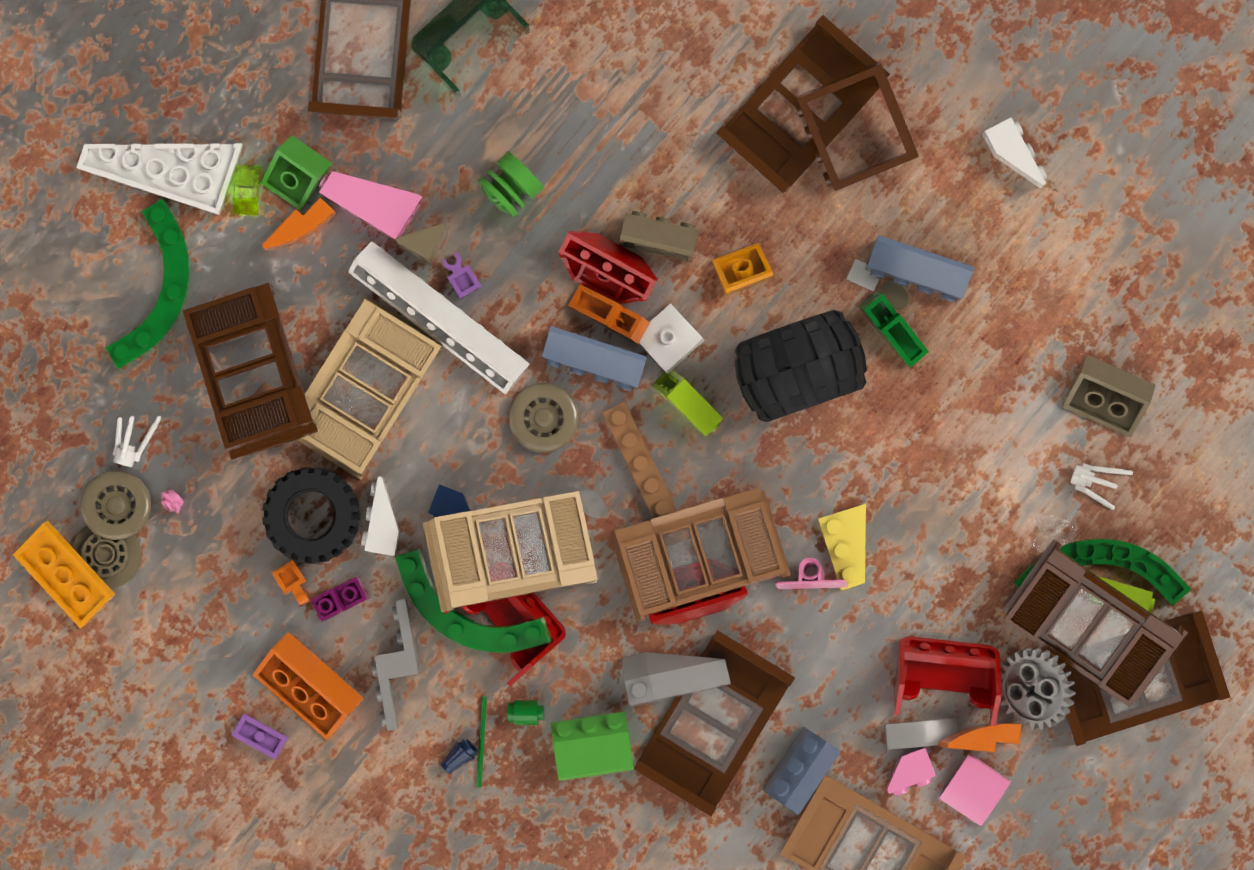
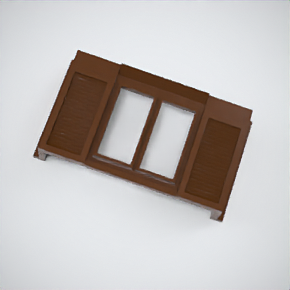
M822 15L817 20L815 27L725 126H722L716 134L782 193H786L816 160L813 150L817 149V146L813 139L801 148L762 114L758 108L774 90L778 91L793 106H795V103H798L797 97L781 84L798 64L818 82L825 85L874 65L877 62ZM884 69V71H885V73H886V76H887V78H888V76L890 75V73H888V72ZM875 75L832 92L842 104L826 122L811 111L826 148L879 90L880 87Z
M270 283L251 287L183 310L224 448L232 461L318 432L307 404L273 296L275 295L273 286ZM262 330L266 331L272 354L215 372L209 348ZM276 362L283 386L225 405L219 380Z

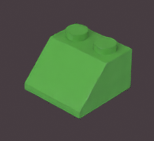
M291 135L277 149L261 184L302 211L319 188L321 180L328 173L332 163Z

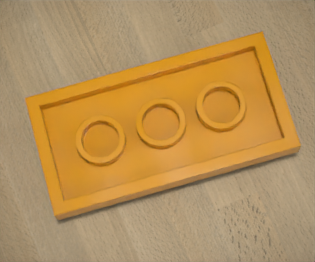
M49 521L44 522L13 554L80 629L116 595Z

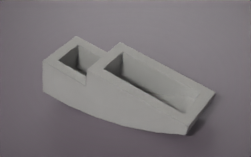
M959 718L884 724L886 749L937 746L939 741L960 731Z

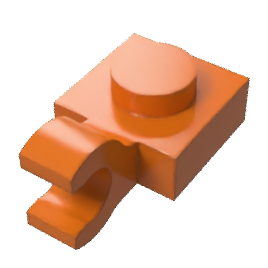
M294 560L272 572L285 595L292 591L301 606L310 601L308 595L301 587L307 580Z

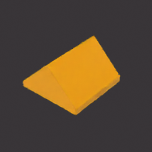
M759 243L712 260L725 296L771 280L774 276Z

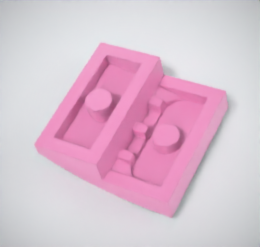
M968 753L955 771L953 778L940 794L939 799L982 826L1011 781Z

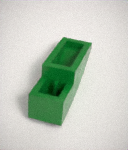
M876 291L858 306L909 368L929 353L907 322L896 312L881 292Z

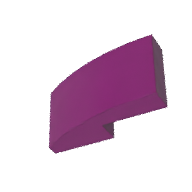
M357 576L311 599V602L321 622L370 599L360 577Z

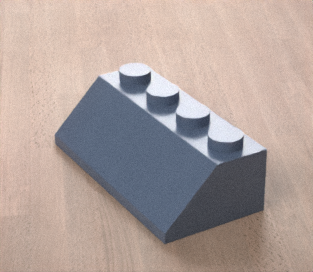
M878 235L874 242L866 266V270L870 271L871 276L884 279V276L893 278V283L908 287V284L917 286V291L931 295L932 292L942 295L941 299L952 303L963 298L975 268Z
M553 326L550 327L542 359L547 360L546 365L560 369L561 365L570 367L569 372L584 376L585 373L594 375L593 380L608 384L610 380L618 383V388L630 392L632 388L638 389L647 362L646 356Z

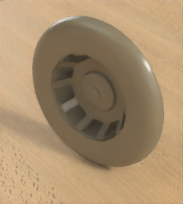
M536 383L526 387L514 398L509 410V425L512 434L522 446L535 452L548 453L564 447L573 438L578 427L579 413L574 399L566 390L551 383ZM539 399H546V403H540ZM552 400V401L556 402L557 405H556V406H552V405L550 404V401ZM535 401L536 405L531 408L529 405ZM559 408L563 411L562 415H559L557 412ZM526 410L530 411L529 417H524ZM559 419H563L562 426L558 425ZM525 421L530 422L531 426L529 428H526ZM557 428L559 431L553 435L551 431ZM532 430L537 431V432H538L537 436L533 435V434L531 433V431H532ZM542 433H548L549 437H541Z
M109 471L95 477L85 488L80 504L81 515L87 527L96 535L110 540L125 539L136 534L147 522L151 511L150 494L144 483L136 476L124 471ZM114 488L113 492H107V490ZM118 488H123L124 492L118 491ZM104 493L105 497L102 500L99 499L100 496ZM129 493L133 495L131 499L127 496ZM97 504H101V509H97ZM104 514L105 518L101 519L99 515Z
M85 526L76 536L72 546L92 569L94 565L98 567V572L95 571L96 574L110 589L118 588L130 581L141 563V545L136 534L115 543L113 540L103 539ZM95 538H98L97 542H92ZM121 545L124 547V552H121L119 548ZM89 546H91L90 552L87 553ZM121 556H125L123 563L120 562ZM87 557H90V559H91V563H90V564H89V562H88V558H87ZM118 565L120 568L114 571L113 567ZM108 569L109 574H103V570Z

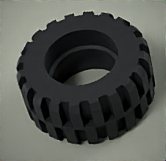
M303 467L286 473L287 475L279 478L275 482L274 487L269 489L266 495V502L263 503L264 517H262V522L266 529L267 538L271 540L277 551L298 562L315 564L338 557L347 547L349 548L359 530L360 505L353 489L340 476L323 468ZM306 492H318L325 495L331 501L335 510V520L332 528L327 534L317 539L300 537L292 530L288 521V511L291 503L296 497Z

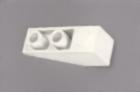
M1011 117L984 131L982 136L996 159L1037 187L1042 188L1046 184L1045 179H1047V175L1041 165H1036L1033 159L1035 157L1034 150L1029 143L1025 144L1021 136L1024 133L1018 121L1014 122Z
M378 476L377 482L373 481L370 496H374L373 506H368L366 521H370L368 531H363L361 545L365 546L364 551L396 556L400 529L384 478Z

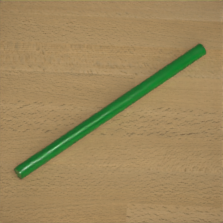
M482 696L476 787H481L487 696Z

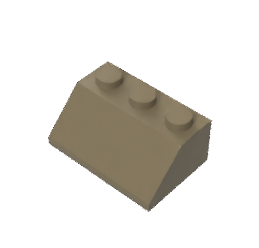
M632 211V214L626 213L619 245L684 261H693L699 230L695 229V225L681 222L680 226L670 224L671 220L664 217H656V220L646 218L647 214L638 211Z
M1086 355L1076 373L1062 407L1132 437L1151 403L1156 385Z

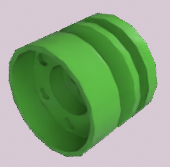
M507 151L496 162L502 173L497 175L488 169L486 173L492 182L489 183L482 176L477 182L482 187L486 197L499 210L515 218L518 212L512 204L515 203L518 207L524 209L525 204L520 196L524 194L533 200L544 187L522 162Z

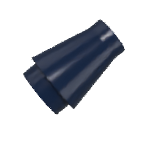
M467 738L458 740L440 764L448 774H451L456 769L474 760L478 750Z

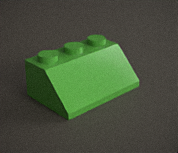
M626 712L551 722L559 781L634 770Z

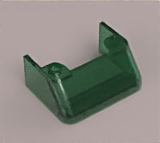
M453 0L412 39L411 47L414 54L457 99L461 97L460 90L443 73L452 61L451 52L444 44L476 14L481 11L490 19H499L507 14L526 35L530 33L529 24L506 0Z

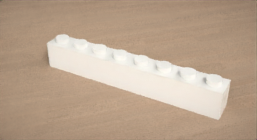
M371 241L354 259L348 271L352 276L505 395L522 377L529 366V363L522 356L516 354L500 339H497L484 329L482 325L475 322L460 308H457L442 294L426 284L423 279L417 277L402 263L390 256L383 248Z

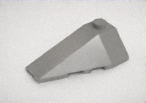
M650 652L622 658L625 686L629 703L632 707L731 684L725 659Z

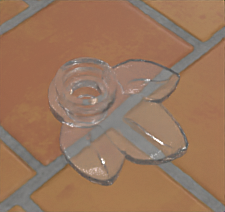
M1051 514L1041 515L1034 520L1036 527L1040 531L1034 537L1031 547L1037 552L1044 553L1053 539L1062 545L1071 543L1078 534L1077 524L1070 518L1058 519ZM1064 526L1069 527L1070 532L1067 535H1064L1060 532L1061 528Z

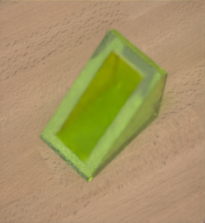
M236 166L232 183L234 215L259 216L262 166Z

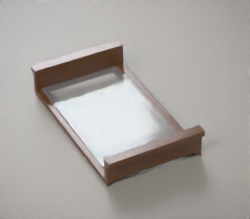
M321 0L312 101L308 103V112L390 119L401 118L411 0Z

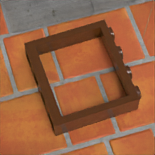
M881 62L797 96L798 103L794 104L800 118L805 117L808 125L804 127L809 141L814 139L817 149L813 150L819 164L824 163L827 172L823 173L828 187L833 185L835 191L919 157ZM875 75L906 153L839 180L808 102Z

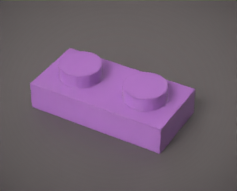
M245 713L231 735L277 760L289 738Z

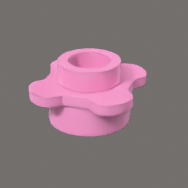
M171 489L166 493L163 491L160 496L162 499L161 504L169 512L174 511L178 514L181 506L184 504L183 500Z

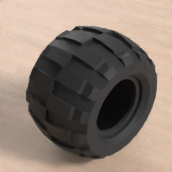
M837 310L827 311L740 342L735 349L737 359L734 361L736 379L742 396L751 411H756L759 420L769 422L861 390L867 383L864 375L867 372L866 357L859 335L850 321H845L843 313Z

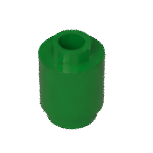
M514 700V703H508V723H514V725H539V721L544 720V705H540L539 700Z

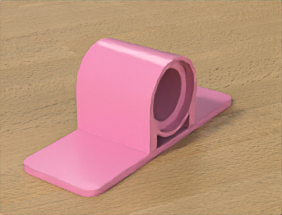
M806 558L800 563L799 581L775 583L776 587L781 590L848 587L846 580H824V570L815 558ZM814 566L818 568L814 576L805 575L809 567Z

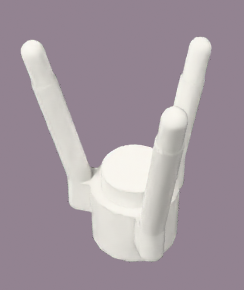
M134 416L129 418L123 443H121L122 418L118 417L115 447L112 454L115 455L113 462L128 467H133L134 461L139 462L143 450L162 419L161 416L156 417L136 452H134L136 447L129 445Z
M1085 463L1082 466L1076 464L1070 483L1076 485L1075 490L1085 493L1102 505L1114 510V505L1085 486L1091 487L1092 482L1116 489L1118 487L1117 484L1094 477L1095 473L1090 471L1132 475L1133 471L1091 466Z

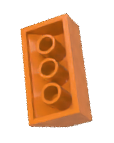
M289 632L269 651L252 674L327 741L364 699Z

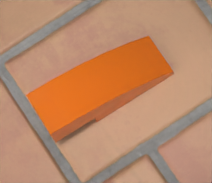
M319 198L304 215L295 209L261 246L269 252L295 244L314 234L337 214L325 201Z
M581 284L568 305L575 311L636 344H639L650 324L644 317Z
M996 722L995 726H990V723L969 727L939 741V747L995 752L996 742L1020 744L1022 724Z

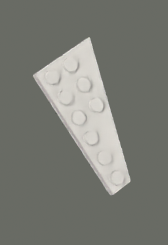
M243 143L84 144L76 168L220 215L243 148Z

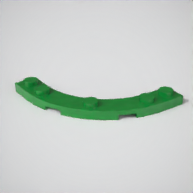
M164 199L141 211L153 230L162 251L164 263L162 289L155 307L144 322L128 335L105 348L118 370L141 358L165 338L164 336L170 331L174 323L177 322L187 298L190 284L188 248L184 235Z
M1092 538L1064 544L1060 548L1062 553L1082 566L1090 564L1116 565L1141 575L1172 606L1191 590L1166 562L1148 550L1129 542L1107 538ZM1037 561L1013 581L1018 588Z
M421 548L395 556L406 591L417 610L431 626L452 641L475 650L496 653L515 652L551 641L544 617L515 625L486 626L475 623V621L457 611L451 610L447 614L441 612L437 590L428 573Z

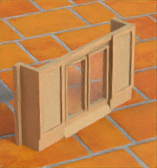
M371 297L368 300L364 299L305 393L307 404L318 432L296 440L361 480L366 473V467L438 352L441 353L444 346L422 329Z
M579 491L434 517L429 522L423 523L441 612L451 611L456 607L581 583H596V580H598Z

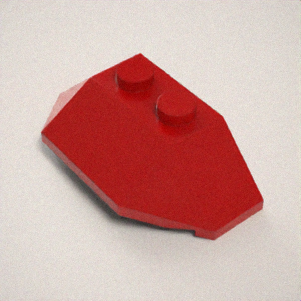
M569 231L558 252L560 257L563 258L573 281L619 304L647 301L658 280L641 256L599 233Z
M711 558L707 559L713 582L740 574L738 569H733ZM699 562L673 569L679 592L706 584ZM746 586L648 616L651 624L678 625L725 611L748 596Z

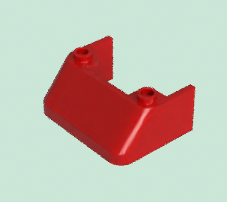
M504 562L497 563L489 570L491 582L517 577L513 568ZM535 593L461 606L464 611L471 615H477L484 611L496 626L515 625L544 617L551 641L528 649L511 652L510 660L519 672L507 682L509 687L566 637L564 626Z
M911 636L902 638L899 644L895 678L894 715L900 714L902 699H915L919 696L920 688L969 693V699L973 705L982 709H990V726H995L1001 700L1000 652L991 645Z

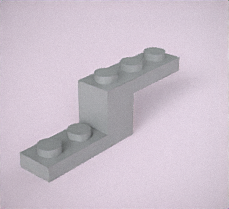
M407 599L396 600V606L392 607L394 621H399L401 630L396 631L398 645L403 646L404 651L374 656L375 661L371 662L373 676H378L379 686L375 687L377 700L382 701L384 711H380L382 726H387V731L399 729L391 679L420 673Z

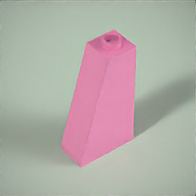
M334 171L329 176L326 174L319 184L321 196L396 242V238L402 236L423 202L422 196Z

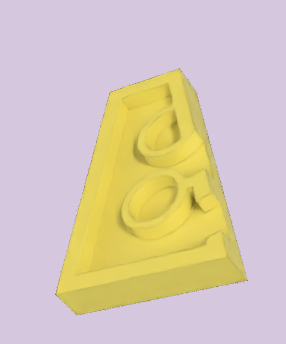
M866 504L819 518L818 522L837 580H846L848 587H841L840 591L865 583Z

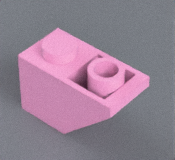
M925 747L899 756L885 787L888 794L893 793L894 796H898L908 792L907 787L914 784L922 787L932 783L931 778L935 777L936 774Z

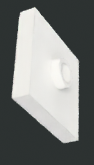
M670 303L650 321L639 344L668 374L704 342V339Z

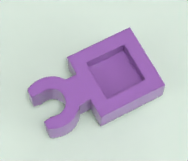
M455 252L454 256L457 262L454 265H449L446 259H443L442 262L447 270L453 272L447 278L461 300L482 286L469 265L462 268L461 256Z

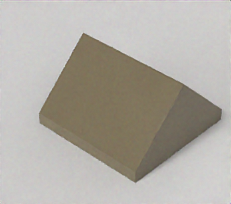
M443 223L397 237L396 240L400 249L432 265L448 232Z

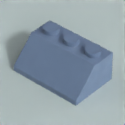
M803 727L762 790L799 815L841 751L809 729Z

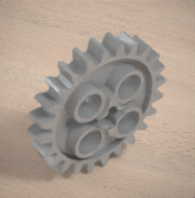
M1031 647L1023 651L1020 650L1015 655L1008 657V662L1002 664V668L1005 671L1001 672V678L1003 679L1001 681V687L1003 688L1001 696L1005 698L1001 706L1008 705L1009 709L1006 714L1013 712L1015 714L1013 721L1016 722L1022 719V727L1030 724L1031 730L1038 727L1041 730L1048 726L1051 728L1065 719L1064 716L1071 712L1068 707L1074 704L1069 697L1076 694V692L1069 690V687L1074 685L1075 682L1067 680L1071 672L1063 671L1066 664L1058 665L1059 656L1056 655L1050 658V651L1047 650L1042 653L1039 647L1034 650ZM1030 667L1033 669L1034 675L1031 673ZM1049 682L1053 685L1054 691L1050 688ZM1018 687L1021 688L1022 694L1019 692ZM1037 702L1040 703L1042 710L1038 707Z

